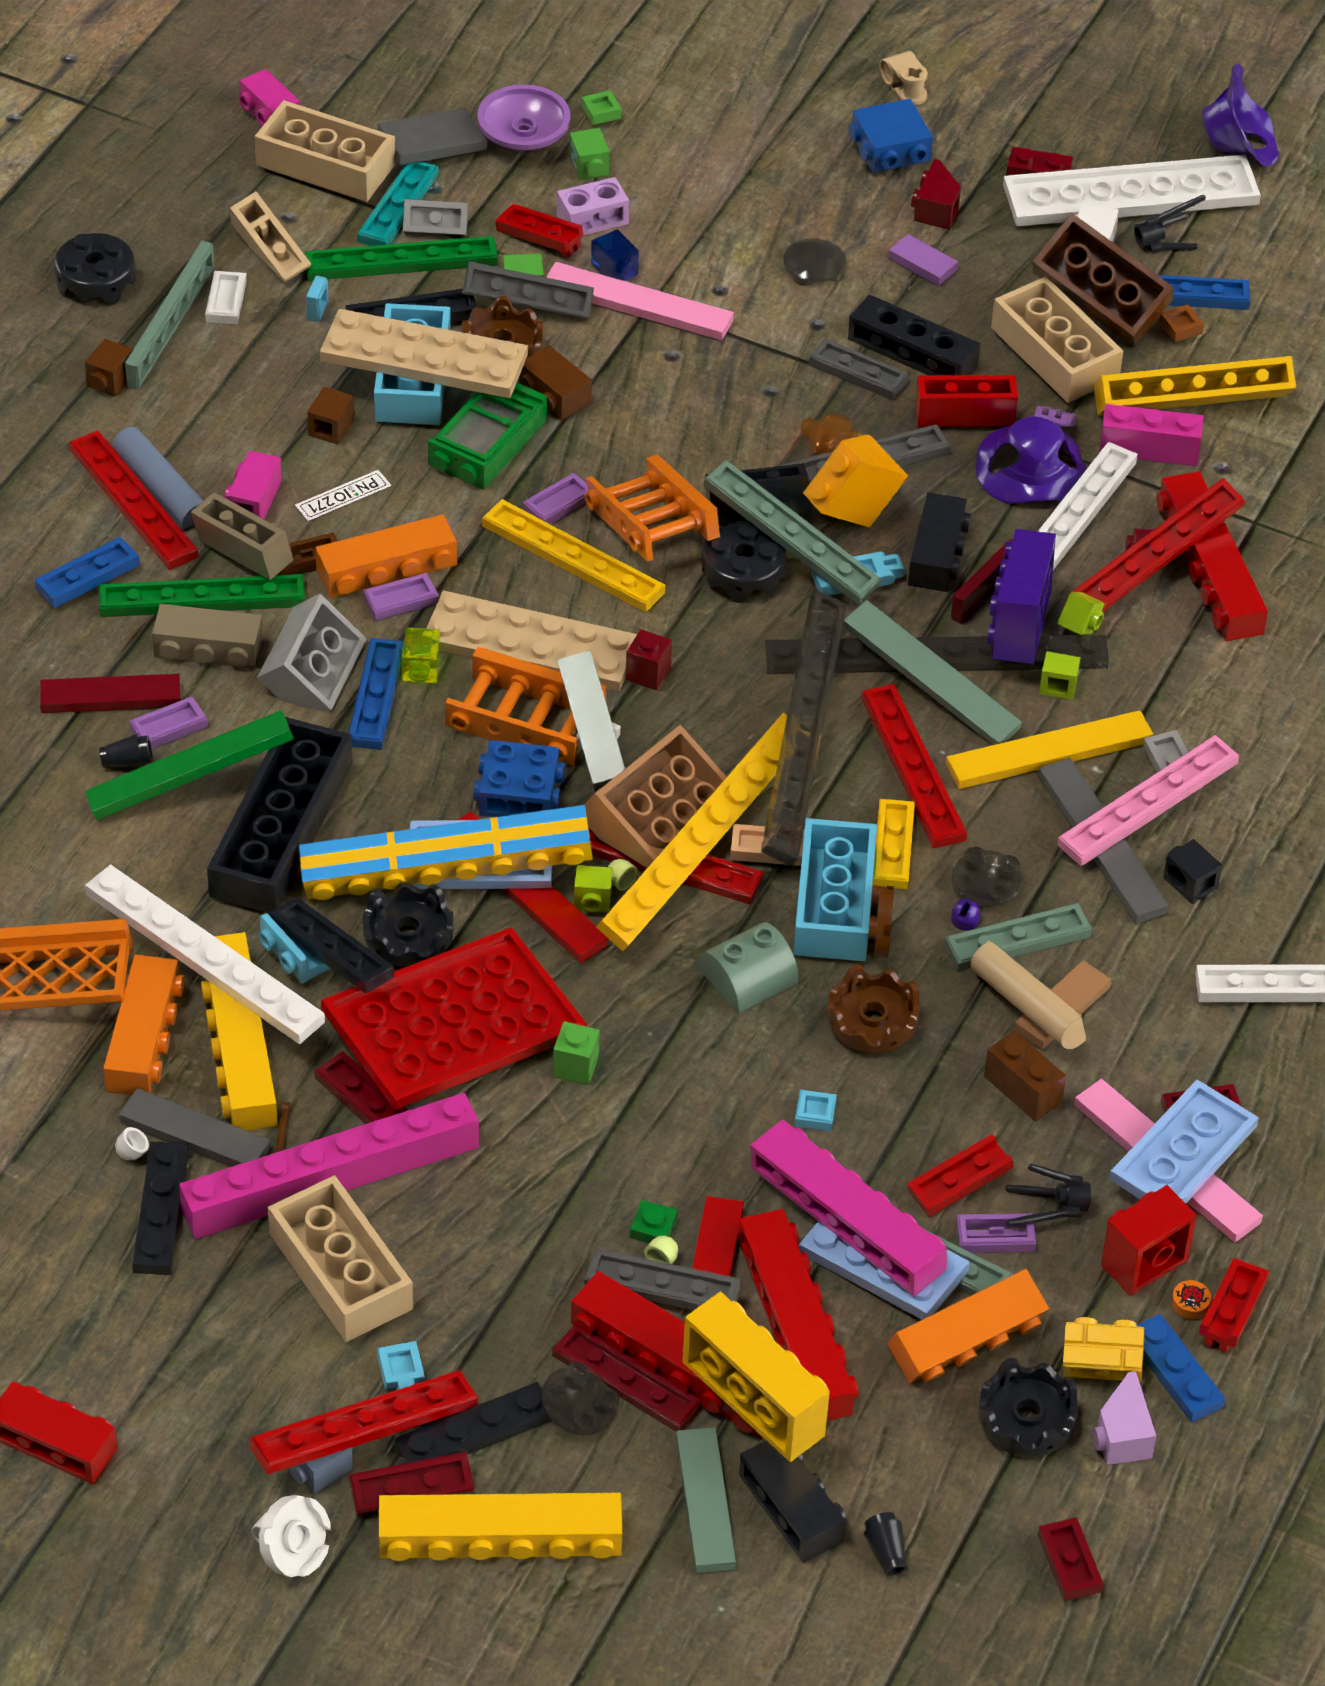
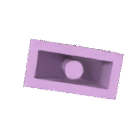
M1136 1371L1129 1372L1100 1410L1098 1426L1093 1427L1094 1446L1097 1451L1102 1450L1106 1465L1152 1459L1156 1433Z

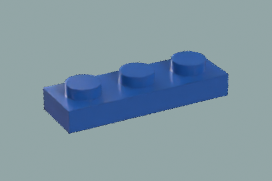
M118 537L34 579L35 589L53 608H56L98 587L99 584H104L140 566L139 555L122 537Z
M1161 1314L1137 1324V1327H1144L1143 1360L1191 1423L1224 1407L1226 1398Z

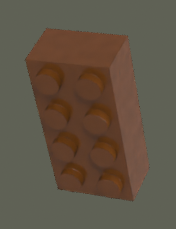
M1073 213L1069 215L1032 261L1034 275L1040 279L1046 276L1075 305L1132 347L1138 344L1174 299V287Z

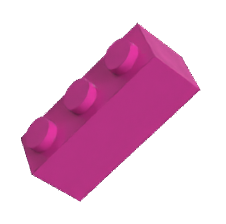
M1105 404L1099 453L1108 442H1111L1138 454L1137 459L1197 466L1204 415Z

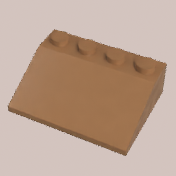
M679 725L604 785L584 804L588 827L600 840L648 868L723 782L726 775L688 732Z

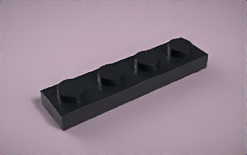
M463 289L345 305V310L384 317L386 303L450 307L451 322L469 320L471 312L477 307L474 296L462 294Z
M296 897L270 912V917L290 939L365 994L394 978V967L300 898Z
M150 1141L132 1261L133 1273L172 1274L181 1211L179 1184L185 1182L189 1156L188 1143Z
M535 1382L394 1438L395 1449L404 1464L466 1451L468 1455L555 1420V1411L539 1383Z

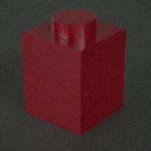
M640 629L626 651L625 680L657 691L671 668L672 639Z

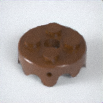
M507 296L497 297L488 308L481 309L475 307L471 312L469 320H462V333L504 341L509 340L510 342L528 345L527 358L542 350L543 321H538L532 308H527L524 312L516 310Z
M853 965L848 969L843 980L836 986H833L830 991L827 1013L828 1023L832 1032L848 1047L867 1053H884L903 1046L912 1038L919 1023V990L916 982L913 980L908 983L903 982L891 969H884L879 974L870 975L865 972L862 965ZM877 1011L882 1014V1017L872 1019L867 1017L865 1013Z

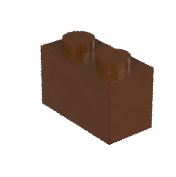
M550 345L526 358L519 375V384L546 395L548 412L553 413L562 421L591 404L592 379Z
M1016 1031L1011 1032L988 1048L984 1077L1035 1122L1062 1103L1066 1075Z

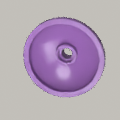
M512 85L492 92L481 102L478 108V125L482 133L499 146L518 151L537 150L555 143L565 135L570 126V109L561 96L549 89L535 85Z

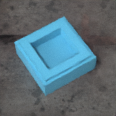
M320 276L315 277L306 296L307 320L318 323L329 302L328 280Z
M800 1090L794 1127L831 1132L837 1094Z

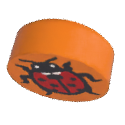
M1194 1280L1183 1281L1174 1288L1171 1300L1172 1308L1183 1318L1192 1320L1202 1318L1206 1315L1210 1306L1211 1293L1201 1282Z

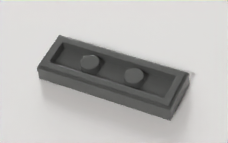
M826 338L809 356L810 366L893 401L909 382L910 373Z

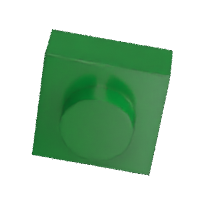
M641 1200L630 1227L629 1238L650 1243L658 1236L670 1237L677 1221L678 1210Z

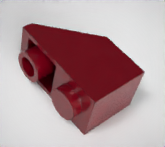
M934 159L930 169L923 171L920 190H914L911 207L915 208L914 221L950 230L959 211L961 186L941 160Z

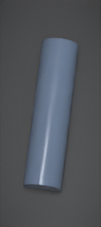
M128 427L119 432L112 443L114 450L182 530L194 526L191 511L200 505L203 499L138 428Z

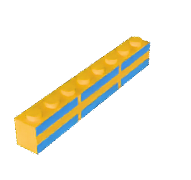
M585 805L299 845L302 882L307 900H327L333 896L344 894L363 895L373 891L375 888L396 890L398 885L403 882H408L412 885L437 884L443 879L458 878L460 880H470L477 875H506L517 870H542L552 865H577L583 861L593 860Z

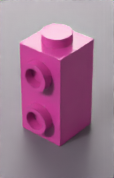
M266 69L240 80L239 102L245 111H249L261 126L266 123L283 100L300 105V101Z
M249 450L244 462H239L237 465L233 485L227 486L224 498L264 519L282 482L281 457Z

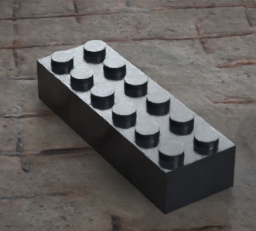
M285 717L294 739L269 749L207 867L209 897L268 913L282 905L301 867L299 845L313 843L353 763L352 734Z

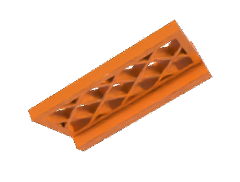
M115 919L0 928V964L11 963L0 972V985L7 990L0 997V1011L123 1002L128 956L133 954L134 946L127 920ZM118 955L107 965L99 960L102 956ZM68 958H82L71 968L63 963ZM47 960L36 970L26 965L30 961ZM92 964L100 971L86 981L78 974ZM57 967L63 974L49 983L43 976ZM19 970L28 975L15 986L7 981L8 978ZM107 977L115 982L114 989L98 990L95 988ZM71 980L80 985L70 993L59 991L60 988ZM36 982L44 988L36 995L26 996L23 994L26 989Z

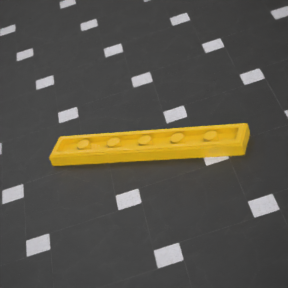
M503 499L482 517V526L645 613L665 594V584Z
M1139 710L947 756L946 766L958 789L1037 771L1040 767L1071 758L1074 762L1144 745V738L1154 736Z

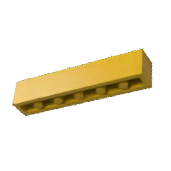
M1292 356L1101 375L1093 386L1097 414L1101 416L1104 415L1105 404L1159 410L1285 397L1296 388Z
M245 932L214 936L250 961ZM202 981L203 1003H211V1009L206 1010L208 1031L216 1032V1038H211L213 1060L221 1061V1066L215 1067L218 1089L226 1090V1096H220L223 1119L230 1118L231 1125L247 1131L277 1127L276 1099L261 1017L210 981Z
M621 1493L379 1495L380 1559L390 1558L395 1561H404L409 1558H431L434 1560L473 1558L485 1560L490 1557H512L514 1559L554 1557L556 1559H566L571 1556H593L603 1559L610 1556H622Z

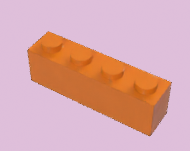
M443 514L315 547L316 571L329 598L457 565V540Z
M134 955L124 991L123 1002H121L103 1068L106 1092L133 1095L135 1090L139 1088L151 1093L153 1083L160 1082L162 1074V1061H159L160 1056L168 1052L170 1033L167 1032L168 1026L175 1025L177 1017V1004L175 1000L176 997H182L185 985V976L179 975L177 959Z
M1024 1269L896 1332L887 1345L908 1383L912 1384L922 1379L924 1384L943 1375L945 1373L944 1367L955 1363L957 1367L963 1366L977 1357L976 1351L986 1346L989 1351H993L1010 1340L1008 1335L1018 1330L1021 1335H1025L1042 1325L1040 1318L1049 1310V1307L1028 1270Z

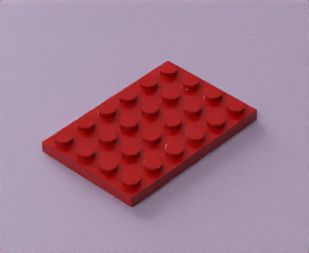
M512 927L394 972L393 979L367 994L357 987H353L321 1000L322 1012L394 1110L555 1047L563 1022L587 1027V1023Z

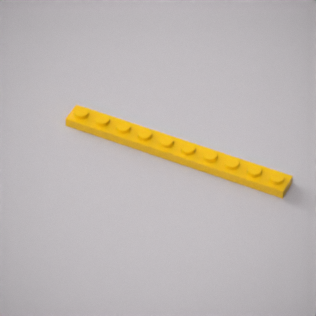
M783 712L596 927L618 948L624 951L809 735Z

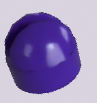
M962 899L955 903L951 915L952 924L956 928L965 931L976 928L979 925L981 915L978 904L968 899ZM963 911H967L966 917L961 916Z

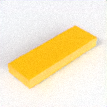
M879 799L872 886L888 885L894 886V889L908 890L915 802Z

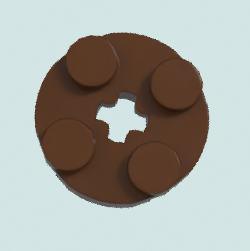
M872 886L866 955L888 958L894 886Z

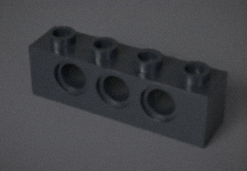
M869 294L849 316L848 340L928 376L972 375L978 368L981 343Z

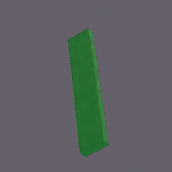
M494 236L305 251V256L311 263V266L306 269L308 281H313L316 276L338 279L467 268L468 261L488 266L498 265Z
M303 574L276 575L271 580L263 576L99 584L100 617L158 614L160 604L231 611L289 608L305 601Z
M279 710L85 790L91 811L95 819L99 820L284 744L294 738L283 711Z

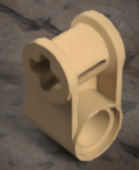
M906 51L881 59V76L884 82L893 89L901 100L911 98L914 105H920L927 100L924 82L927 80L928 72L916 59L913 52Z

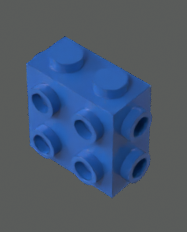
M911 98L853 110L852 123L848 127L851 141L856 142L862 160L864 162L867 161L873 173L931 161L933 136Z
M489 740L487 754H481L479 759L478 774L482 775V780H475L473 801H479V816L502 817L558 809L560 789L556 788V784H563L565 763L559 762V748Z

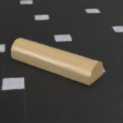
M988 941L975 952L971 960L972 970L1066 1049H1074L1086 1041L1081 1015L996 944Z

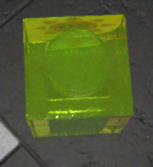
M406 627L402 653V681L437 683L441 655L440 629Z

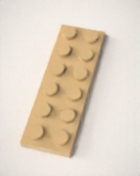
M338 309L320 350V361L511 398L528 355V345Z
M443 590L422 637V647L472 658L476 648L479 646L560 671L557 659L591 650L600 684L606 685V689L620 692L626 677V651L637 634Z

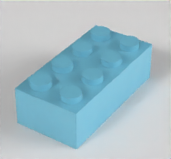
M387 303L385 305V318L451 330L450 307ZM377 372L374 389L375 422L440 425L445 386Z
M806 818L793 955L866 962L877 824Z

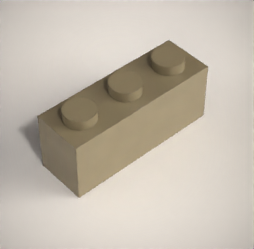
M215 492L191 511L199 541L268 580L274 578L293 561L284 530Z
M160 604L152 632L154 657L256 668L263 642L262 615Z

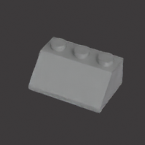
M318 594L293 607L257 679L281 701L328 712L332 710L367 638L321 594Z

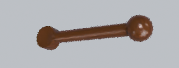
M290 1102L281 1103V1116L275 1153L283 1151Z

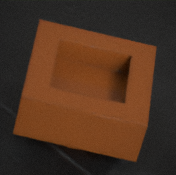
M1189 304L1165 311L1160 315L1159 323L1174 342L1203 334L1204 324Z

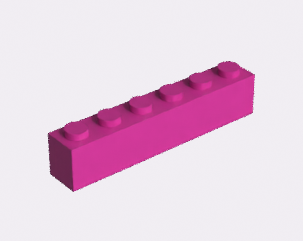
M782 1119L750 1144L751 1168L831 1230L912 1296L915 1297L947 1270V1247L937 1235L929 1234L917 1224L916 1220L909 1213H902L893 1206L882 1192L874 1191L855 1171L847 1170L835 1160L828 1150L820 1149L811 1142L801 1129L792 1127Z

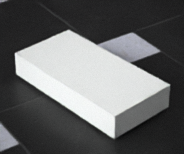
M214 271L205 313L206 322L238 325L247 282L246 273Z

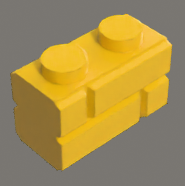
M1089 1317L1076 1318L1074 1322H1066L1063 1377L1122 1381L1129 1372L1136 1371L1139 1382H1142L1144 1327H1137V1324L1130 1320L1114 1321L1113 1325L1098 1324L1097 1320Z

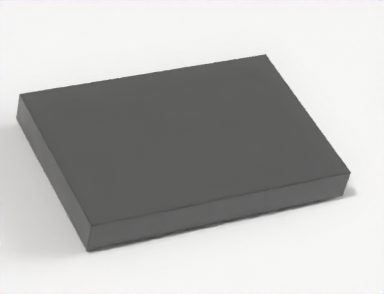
M464 108L378 123V131L395 136V158L400 165L487 150V139Z

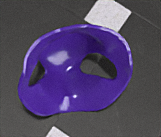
M1235 64L1232 68L1229 87L1223 91L1214 103L1204 107L1202 110L1205 132L1218 152L1226 155H1252L1261 165L1271 166L1279 157L1272 121L1267 112L1248 95L1242 81L1244 69L1241 65ZM1245 133L1264 140L1266 147L1253 149Z
M1038 416L1025 417L1009 427L990 433L982 441L977 452L976 476L979 483L990 495L1005 503L1063 500L1087 470L1075 440L1053 421ZM1062 443L1073 458L1077 469L1070 468L1066 463L1058 459V451ZM1012 444L1020 454L1019 461L1000 472L991 474L989 467L992 459L1001 447Z

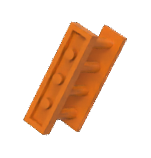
M658 454L646 458L647 471L642 477L606 489L593 476L586 478L588 491L585 492L584 496L588 508L591 511L594 510L630 545L634 552L637 551L647 562L653 560L652 542L691 529L698 531L707 541L720 537L717 507ZM648 488H649V490H651V492H648V493H645V494H642V495H639V496H636V497H633V498H630V499H627V500H624V501H621V502H619V501L617 500L618 498H621V497H624V496H627V495H630V494H633V493H636V492H639V491H642V490H645V489H648ZM661 502L667 504L637 515L631 513ZM677 515L681 518L651 529L646 527L647 525Z
M478 646L472 655V676L476 681L463 702L447 698L445 702V726L493 741L558 747L559 762L575 766L577 762V738L573 736L577 728L572 711L560 732L541 727L553 704L571 709L561 672ZM601 684L606 701V685ZM489 685L508 690L496 712L477 707ZM521 694L540 700L528 722L509 717Z

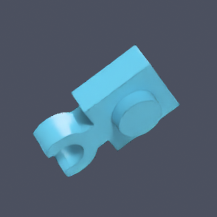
M416 1341L378 1348L377 1358L385 1390L392 1388L398 1390L424 1381L425 1376Z

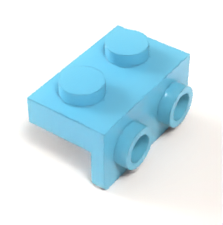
M267 913L260 916L261 931L258 933L260 942L267 951L272 950L276 954L283 969L288 974L293 973L303 984L330 969V967L290 939Z

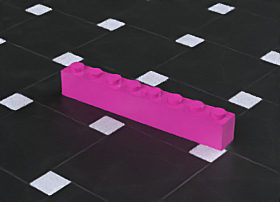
M465 1093L180 1183L181 1211L195 1240L268 1216L269 1206L334 1175L347 1191L479 1148V1120Z

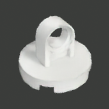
M290 1495L280 1498L271 1505L267 1513L252 1527L251 1533L260 1545V1552L265 1564L274 1573L287 1577H304L320 1567L329 1549V1545H324L326 1530H331V1526L325 1509L315 1499Z

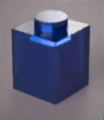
M617 229L591 240V265L601 275L624 281L638 275L639 250Z

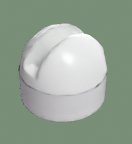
M133 1127L126 1128L117 1138L115 1144L116 1153L121 1159L136 1160L148 1150V1139L140 1130Z

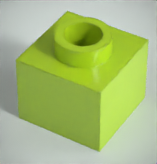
M1070 592L1057 624L1080 635L1092 634L1093 630L1096 631L1103 621L1104 612H1102L1105 603L1083 592Z
M1046 651L1039 695L1073 700L1081 657Z
M577 865L574 906L579 911L606 913L610 911L613 868Z

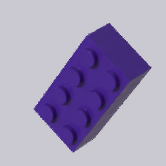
M1016 529L1013 541L1006 542L1004 559L1001 560L1000 573L995 584V593L992 595L989 615L993 616V621L989 626L987 644L993 645L992 659L1034 664L1052 592L1056 534Z

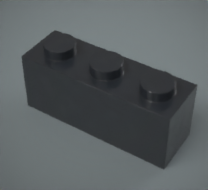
M804 463L740 470L799 516L811 513L810 500L803 494L809 486V476ZM706 488V498L717 507L718 523L720 526L747 520Z
M927 492L910 560L908 586L948 592L950 580H957L960 560L956 559V555L963 556L966 536L961 535L962 532H969L971 513H966L967 499Z
M764 1441L741 1453L739 1476L803 1563L844 1542L845 1525L847 1524L846 1514L840 1504L837 1502L833 1503L827 1496L820 1477L816 1473L811 1474L807 1469L802 1454L792 1462H789L768 1441Z

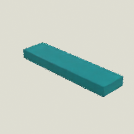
M422 161L406 164L357 233V242L369 246L391 244L403 227L404 201L421 200L439 175L438 166Z

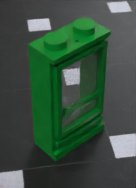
M516 383L511 398L476 392L433 439L430 438L428 440V465L484 490L547 420V396L519 383Z

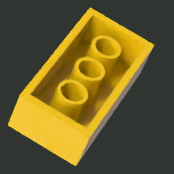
M720 1291L685 1317L683 1363L789 1462H792L825 1437L830 1392L827 1385L820 1377L811 1375L800 1364L799 1359L794 1353L789 1350L785 1351L776 1343L771 1333L764 1326H758L752 1321L738 1302L729 1300Z

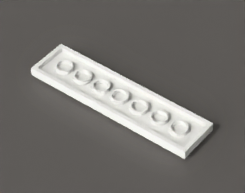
M1246 155L1004 176L1003 187L1016 227L1063 223L1071 213L1078 215L1082 202L1118 209V218L1161 214L1200 195H1205L1206 199L1184 211L1259 205L1261 197Z

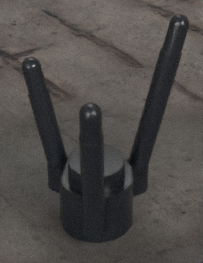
M1200 195L1157 216L1147 218L1144 222L1136 223L1134 225V236L1140 248L1149 246L1151 252L1197 249V243H1161V240L1165 239L1166 236L1165 226L1187 218L1186 213L1176 214L1204 201L1206 196Z
M1029 1164L1028 1169L1064 1183H1058L1056 1188L1011 1184L1005 1187L1008 1192L1055 1197L1056 1206H1062L1063 1208L1008 1219L1005 1222L1008 1227L1064 1217L1079 1218L1080 1211L1087 1212L1090 1207L1091 1185L1089 1182L1083 1181V1176L1068 1175L1035 1164Z

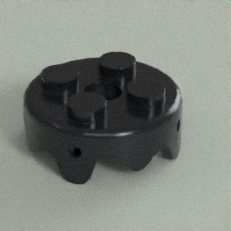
M102 233L79 234L64 243L56 253L54 260L58 290L62 296L67 294L70 289L82 302H88L92 298L101 297L108 304L113 305L121 298L124 285L126 283L134 284L135 282L134 253L130 246L118 237ZM92 261H98L96 264H89Z
M751 522L723 526L719 528V538L705 541L701 570H705L708 584L711 587L723 588L728 593L729 598L736 603L744 602L749 593L756 589H761L766 594H769L779 580H785L786 549ZM740 553H747V554H750L751 557L748 558V557H746V556H737V555L740 554Z
M403 882L398 885L396 890L384 895V892L379 888H375L370 893L367 907L362 917L363 936L367 947L391 965L408 967L442 954L448 949L453 938V911L448 909L443 892L438 885L430 884L427 889H419L408 882ZM404 926H413L417 930L412 933H404L399 929Z
M1008 1358L1001 1363L997 1372L984 1382L979 1402V1420L983 1431L989 1439L1001 1449L1021 1456L1045 1455L1059 1449L1069 1440L1074 1432L1078 1415L1076 1383L1071 1377L1066 1379L1060 1377L1049 1364L1042 1362L1035 1367L1025 1368L1019 1365L1016 1358ZM1029 1407L1034 1409L1038 1415L1033 1418H1025L1018 1413V1410Z

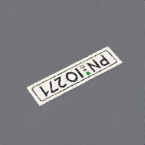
M376 470L295 504V506L307 521H310L392 485L379 470Z

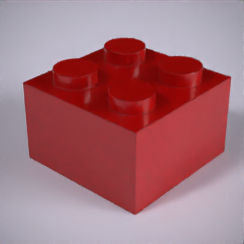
M1168 1185L1156 1192L1150 1191L1140 1198L1138 1203L1126 1210L1120 1209L1109 1218L1103 1245L1101 1267L1129 1296L1135 1294L1189 1260L1197 1214Z

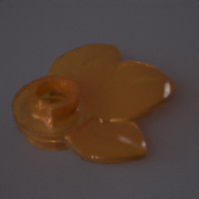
M829 414L822 421L809 417L803 419L801 423V432L810 437L809 441L812 444V450L820 455L834 451L842 440L863 435L850 430L851 420L841 414Z

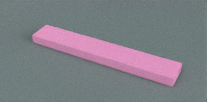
M559 262L554 263L547 275V278L594 287L592 304L718 340H723L734 319V312Z
M1214 735L1059 836L1057 845L1075 862L1083 866L1238 764L1239 755L1219 737Z
M1102 1078L1075 1097L1074 1106L1128 1152L1155 1124ZM1215 1174L1187 1202L1234 1243L1262 1222L1263 1215Z

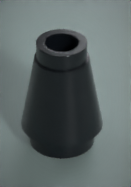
M137 733L99 748L103 768H141L145 764L153 763L152 746L148 735L140 736Z
M884 1512L868 1518L864 1523L866 1530L863 1535L880 1566L883 1568L884 1574L886 1576H893L907 1570L902 1522L897 1520L892 1512Z

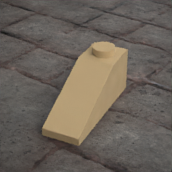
M256 191L230 207L231 224L248 247L284 282L289 281L311 266L310 261Z

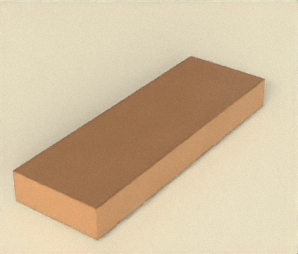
M1083 960L1056 984L1051 991L1081 1015L1111 987L1112 979ZM1025 1014L1014 1023V1031L1041 1050L1054 1040Z

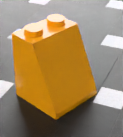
M862 435L842 440L803 494L822 514L870 528L908 475L872 436Z

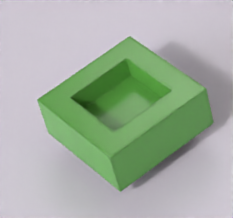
M610 90L582 97V108L592 125L621 119L622 109Z

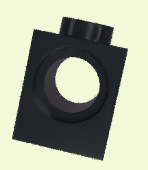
M1193 839L1183 846L1174 847L1168 853L1163 878L1193 904L1218 889L1222 864Z

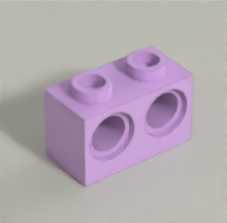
M616 177L557 191V217L582 225L583 234L587 235L629 224V199Z

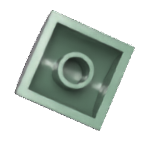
M762 922L700 953L697 959V967L738 1014L798 984V968L794 955L781 933L767 922Z

